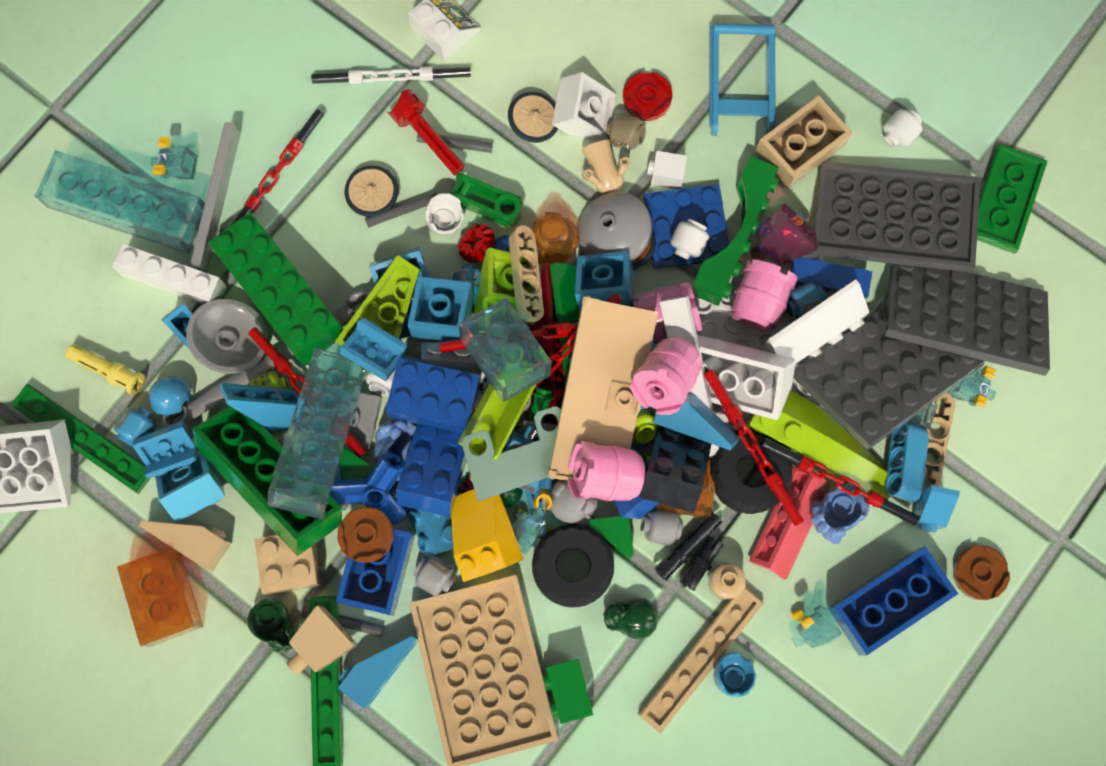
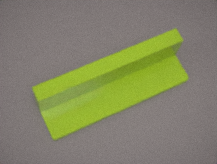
M507 351L458 443L462 446V439L465 436L485 430L489 433L495 454L492 458L497 460L545 367L539 364H527L515 351ZM480 437L472 439L469 443L470 452L476 456L483 454L487 447L485 440Z

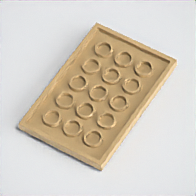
M517 575L410 603L447 766H466L558 741Z

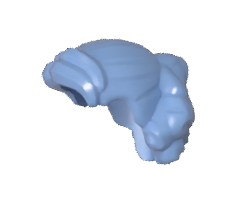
M397 419L395 422L390 420L383 423L375 435L374 457L376 463L382 454H388L389 452L398 455L405 463L417 425Z
M851 483L841 485L842 487L852 492H855L853 491V488L856 487L855 485ZM835 486L833 490L823 496L821 502L817 500L812 502L811 511L813 515L810 520L814 524L816 531L822 533L824 539L829 540L833 544H838L841 538L846 535V531L852 529L867 517L869 505L864 502V496L860 494L851 496Z

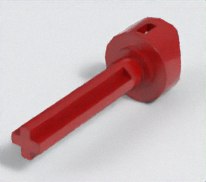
M412 89L401 91L397 104L391 112H387L399 127L403 128L410 125L454 176L463 171V162L421 115L425 108L421 99Z

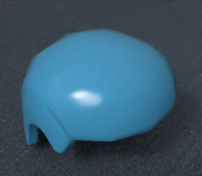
M163 377L154 382L149 390L151 408L157 414L171 415L182 411L183 403L186 400L187 402L191 401L190 385L181 377Z
M733 652L724 655L716 663L713 677L717 688L722 693L733 698H739L747 695L753 689L756 673L751 660L741 656L739 652Z

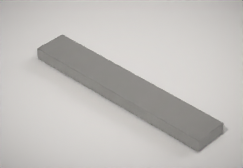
M225 122L190 263L191 268L205 273L208 272L213 251L207 242L217 235L240 139V132L236 125Z

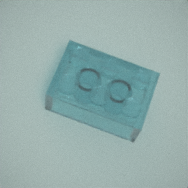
M507 297L459 323L461 341L503 403L551 376L552 361Z

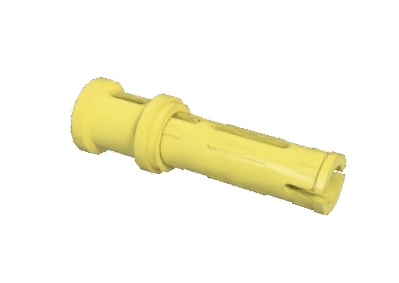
M77 344L70 345L66 351L65 356L68 360L102 375L110 385H118L126 389L130 395H136L143 387L145 375L126 369V366L122 363H111Z

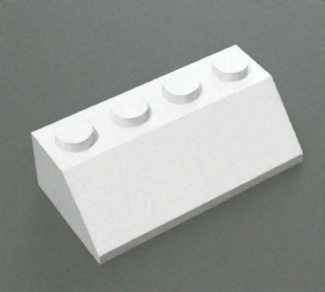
M855 279L769 338L761 350L796 359V368L805 359L821 354V348L827 344L833 346L844 338L842 334L850 329L851 332H854L865 324L863 319L869 314V310L859 282Z
M697 335L705 373L712 369L714 370L732 402L737 404L741 411L775 420L779 419L793 383L796 359ZM708 383L712 403L721 405Z

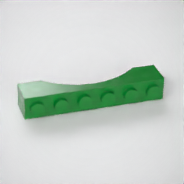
M749 157L736 188L742 211L739 232L724 250L703 261L692 286L695 297L719 306L722 298L728 299L734 286L729 283L732 276L737 278L743 263L739 261L741 254L746 256L750 249L752 241L748 240L750 233L755 235L762 220L757 219L759 212L764 214L771 199L766 198L768 192L774 193L779 178L775 177L779 167L755 157Z

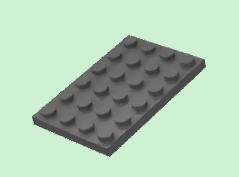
M823 161L811 255L973 273L976 266L981 177Z
M891 264L885 336L1046 376L1050 370L1048 292L970 272Z
M886 305L864 320L865 324L854 332L848 331L843 335L844 338L833 346L831 344L821 350V354L816 357L812 356L796 367L793 378L864 448L869 450L981 368L985 361L885 336Z

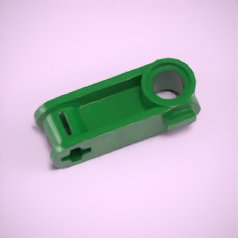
M457 174L455 178L457 181L452 191L448 193L460 200L462 208L493 220L495 223L506 228L513 227L521 220V209L524 205L522 197L498 189L465 174ZM505 207L514 208L511 213L502 212Z

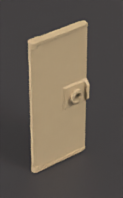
M590 296L583 297L550 467L547 477L550 479L573 480V471L568 470V464L574 446L582 444L581 441L593 442L595 445H617L622 448H631L636 419L641 408V404L634 398L631 391V383L633 382L634 375L642 367L644 360L651 350L658 312L600 301Z

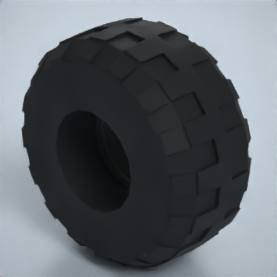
M748 432L743 434L749 445L754 443ZM752 432L758 441L759 447L764 438L774 441L759 432ZM740 438L731 451L719 447L716 456H713L711 460L709 477L713 492H715L723 504L736 512L756 514L770 510L780 502L774 491L770 490L765 480L762 486L753 488L742 484L736 474V464L742 459L755 460ZM760 447L766 459L772 464L775 471L778 472L784 482L783 486L788 492L793 477L792 463ZM756 450L755 453L757 454L758 458H759L760 461H761L762 458L760 457L759 453H758L757 450ZM768 466L763 468L767 475L772 473Z
M567 524L554 528L539 541L533 554L532 573L537 587L547 599L564 607H582L595 602L608 589L614 574V558L609 544L599 533L585 525ZM574 549L581 551L587 556L590 562V569L585 579L572 583L565 581L559 576L556 562L561 553Z

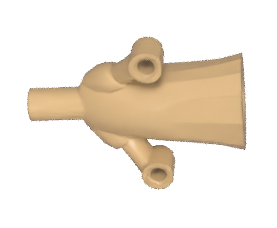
M609 139L584 147L581 151L585 155L591 169L584 170L582 173L583 180L592 182L596 185V189L603 194L618 192L623 184V174L630 164V159L622 157L618 162L619 168L616 171Z

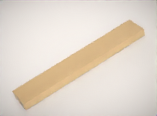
M746 587L738 597L730 599L642 709L639 716L661 734L764 602Z

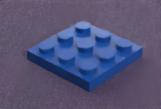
M719 184L643 194L644 205L651 216L652 231L656 240V247L652 256L654 269L702 264L703 261L717 255L729 245ZM691 219L707 227L706 232L709 235V240L699 257L690 256L686 260L674 253L676 248L671 245L670 240L678 224Z

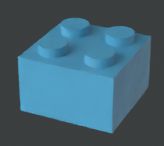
M629 251L577 256L575 297L579 312H581L583 297L590 296L591 298L606 302L614 293L622 298V301L619 303L620 305L633 307L634 271Z
M418 276L408 321L412 338L438 342L466 338L474 300L471 282Z

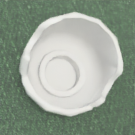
M439 193L432 197L425 210V220L431 231L443 236L452 235L460 229L464 218L460 200L450 193Z

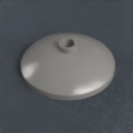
M622 192L602 195L593 200L579 218L576 230L579 248L584 255L629 251L632 262L642 254L650 241L652 220L645 205L635 196ZM608 221H612L609 227H605Z
M218 299L203 304L193 313L187 326L186 339L192 355L203 366L219 373L235 374L251 369L265 354L248 335V332L252 328L257 327L268 340V331L261 316L250 306L236 300ZM226 341L229 343V346H223L220 342Z

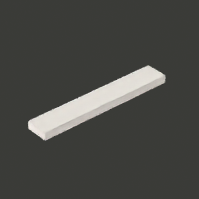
M689 296L664 299L660 301L667 337H678L687 340L696 347L701 356V370L694 387L689 393L695 394L714 412L708 382L703 375L705 374ZM711 445L709 457L716 456L719 446Z

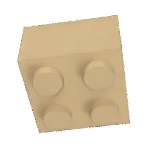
M278 535L254 539L261 594L270 596L323 586L317 543L297 557Z

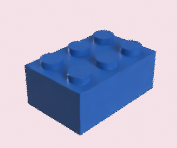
M398 358L385 410L387 416L392 419L463 434L474 412L480 386V375Z
M417 424L404 463L405 466L396 488L397 505L443 516H451L467 462L463 447L458 443L462 433Z
M394 529V541L389 552L381 559L372 563H360L348 557L336 602L394 616L415 535L410 532Z

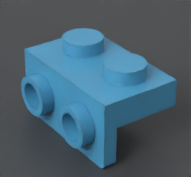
M361 317L357 323L356 330L341 346L340 354L386 382L395 371L398 358H404L407 345L400 338L392 336L379 328L374 322H369Z
M184 421L138 437L133 440L132 444L146 465L144 475L147 478L164 475L170 470L181 466H188L197 460L198 449L195 447L194 436Z
M409 508V521L415 528L418 537V547L424 554V557L429 558L430 556L453 550L451 516L448 517Z

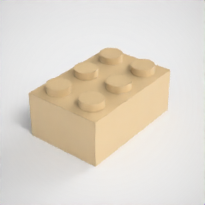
M818 95L761 138L755 152L763 161L779 167L776 176L789 189L822 164L823 161H826L843 148L851 137L852 131Z

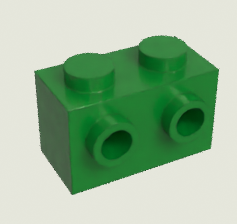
M579 659L546 667L547 673L542 674L546 691L552 690L554 701L549 702L553 719L559 718L560 724L592 716L593 711Z

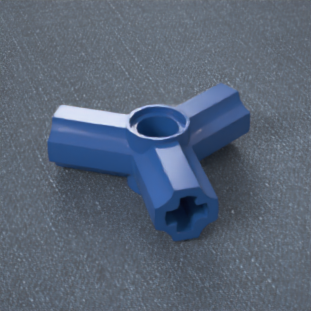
M390 452L382 454L372 472L366 474L363 479L332 481V498L338 504L364 503L367 507H373L382 511L390 519L391 524L396 525L402 522L403 518L408 514L407 507L397 505V496L391 490L404 469V462L396 454Z

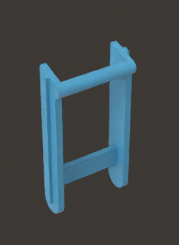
M714 23L713 26H710L709 127H711V136H717L718 115L766 117V135L775 129V25ZM719 34L766 35V100L719 99Z

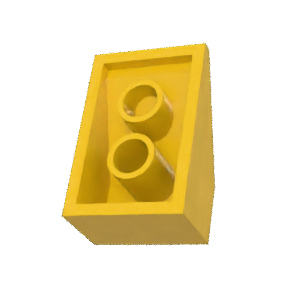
M475 489L456 496L451 513L453 552L463 582L506 568L524 559L500 494L479 502Z

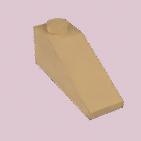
M141 521L138 525L195 563L211 571H214L232 544L225 539L227 534L215 526L208 529L203 526Z

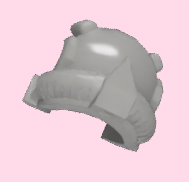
M554 479L552 481L551 491L547 493L552 499V506L549 510L551 509L556 518L563 522L586 525L591 520L594 510L597 509L598 499L592 497H573L569 491L568 480ZM542 499L541 507L545 508L546 502Z

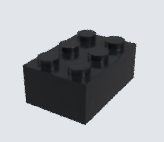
M659 426L639 497L694 514L703 489L712 444Z

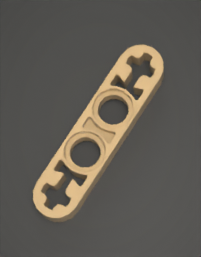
M522 225L509 235L515 304L519 320L527 325H533L543 317L544 307L535 234L532 229ZM520 257L528 260L530 268L527 269L522 266ZM523 281L528 282L532 286V293L525 291L522 285Z
M945 393L926 409L923 428L927 429L929 433L928 448H932L937 452L938 459L934 463L926 460L925 476L928 468H935V470L929 471L928 480L932 481V484L923 489L930 486L939 487L955 410V400L949 393ZM943 399V404L947 405V407L941 411L940 417H932V415L939 414L940 406L935 402ZM932 423L941 425L943 429L941 437H935L931 434L930 425Z

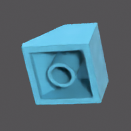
M199 450L197 460L192 464L175 468L161 476H155L159 501L176 523L192 517L199 510L214 505L221 498L225 497L222 482L214 466Z

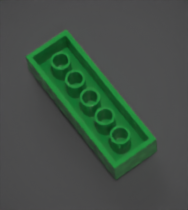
M251 212L207 242L303 366L336 343L335 340L343 331V328Z
M228 406L193 428L195 447L297 557L338 528L340 523H342V507L260 423Z

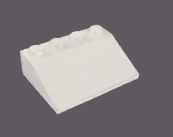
M65 419L0 426V513L70 506L71 444Z

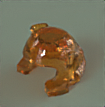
M545 212V216L533 223L532 231L535 234L536 246L538 250L542 251L539 254V264L564 262L574 254L578 247L580 236L579 229L573 221L564 217L562 213Z

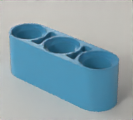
M906 422L891 433L885 485L886 492L889 495L913 503L920 499L924 488L929 433L927 429Z

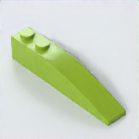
M790 390L779 419L775 420L752 413L749 414L745 424L751 431L759 432L778 442L781 446L799 455L804 454L825 465L827 471L836 477H849L861 485V490L866 493L872 489L877 494H881L885 499H889L890 495L886 492L885 486L887 468L815 403Z

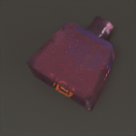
M785 203L757 227V245L750 252L754 260L762 261L769 256L778 265H784L818 250L816 231Z

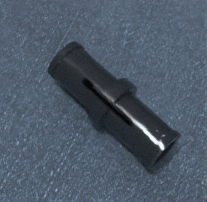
M711 536L708 537L697 556L694 555L691 560L693 562L679 581L686 587L689 580L693 577L694 579L688 586V589L692 591L696 590L706 571L710 572L713 560L724 547L718 541L711 550L710 548L716 540Z

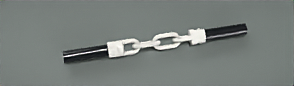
M420 67V69L411 70L393 69L383 71L349 70V72L315 73L311 75L313 84L344 82L363 84V82L418 79L421 81H434V79L471 77L470 67ZM395 73H405V77H395ZM412 73H419V76H412ZM365 74H371V75H370V78H365V79H364V76H363V75H365ZM388 74V77H378V75Z

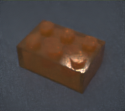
M169 547L117 566L140 647H152L203 628L180 552Z

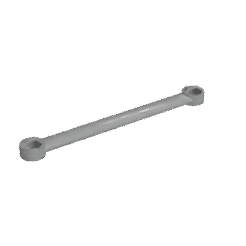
M359 291L351 294L343 307L331 313L341 327L347 324L358 310H353V308L358 303L364 302L368 294L366 292ZM285 343L276 348L288 360L295 356ZM264 355L251 369L235 373L221 383L249 385L253 377L270 372L276 367L273 365V361L267 355ZM221 383L182 406L181 412L163 415L164 425L166 427L173 425L174 419L184 414V417L179 422L184 421L189 429L195 418L225 400L219 388Z

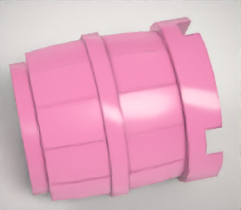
M753 259L751 263L750 260H747L744 268L745 274L735 291L736 295L731 308L733 313L731 317L748 327L772 332L773 328H776L780 322L783 312L787 309L790 292L795 288L798 280L797 276L788 271L786 276L780 271L781 267L765 261Z
M689 281L678 283V286L656 289L655 291L638 296L637 300L633 301L635 308L658 312L653 335L654 343L668 339L660 301L664 299L689 296L696 332H702L698 308L695 305V297Z
M678 337L664 339L649 352L642 367L638 369L633 377L631 391L634 398L646 409L648 406L657 409L655 413L660 415H671L678 412L685 402L688 392L694 387L700 373L702 362L699 351L692 343Z
M581 441L582 444L574 446L568 464V470L573 471V480L568 479L569 491L573 497H592L602 499L603 501H629L640 494L644 483L645 465L642 456L636 451L618 447L617 445H595L593 442Z

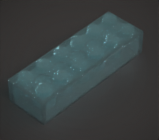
M55 150L34 196L47 208L188 254L197 236L205 205L200 196Z
M315 348L268 490L267 506L324 520L367 373L366 369L345 356Z

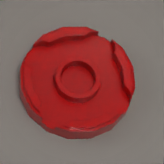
M640 72L630 77L625 84L622 96L624 107L628 113L639 117L643 121L657 120L664 116L670 109L673 97L672 87L667 79L655 72Z

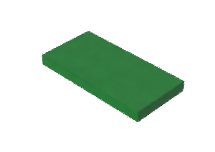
M1001 144L997 145L979 197L978 241L1013 254L1018 252L1048 161Z

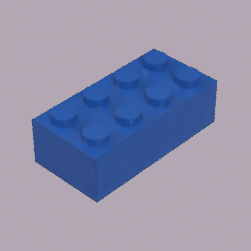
M926 546L915 549L827 609L859 656H867L958 595V592Z

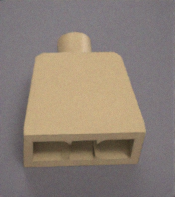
M318 605L290 640V645L297 653L286 664L296 675L308 665L317 672L355 648L358 643L323 605Z

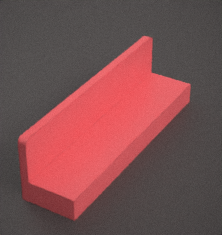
M796 465L792 469V483L787 493L804 521L794 526L779 502L774 506L749 559V562L772 571L784 580L788 578L812 526L810 520L813 515L811 504L816 500L821 502L823 496L830 488V483L826 479L815 478L796 468Z

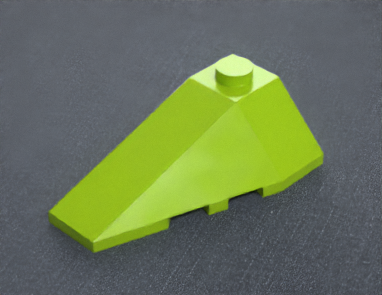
M397 255L335 342L341 347L356 330L357 323L361 317L369 322H374L382 330L399 338L420 269Z

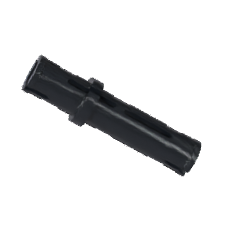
M709 511L676 547H671L667 557L654 568L656 573L663 580L668 581L682 564L686 565L689 562L688 558L723 523L714 512Z

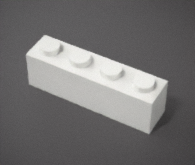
M122 244L112 266L124 278L201 305L213 300L222 299L227 289L225 283L217 276Z

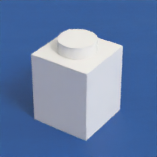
M656 151L655 160L650 159L647 175H652L651 184L681 189L687 156Z

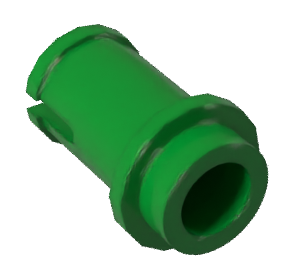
M537 387L536 391H533L534 400L528 419L534 421V416L537 412L548 409L550 400L554 398L551 389ZM546 415L543 416L541 423L546 422Z

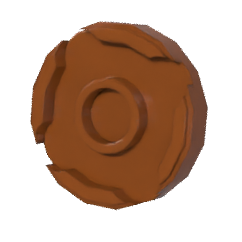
M359 507L350 511L338 527L337 540L341 550L350 559L360 563H372L381 559L389 552L394 541V529L390 519L382 511L373 507Z
M973 546L963 550L956 557L953 565V578L957 587L964 595L974 600H989L1000 596L1008 586L1010 572H1008V563L998 550L989 546Z

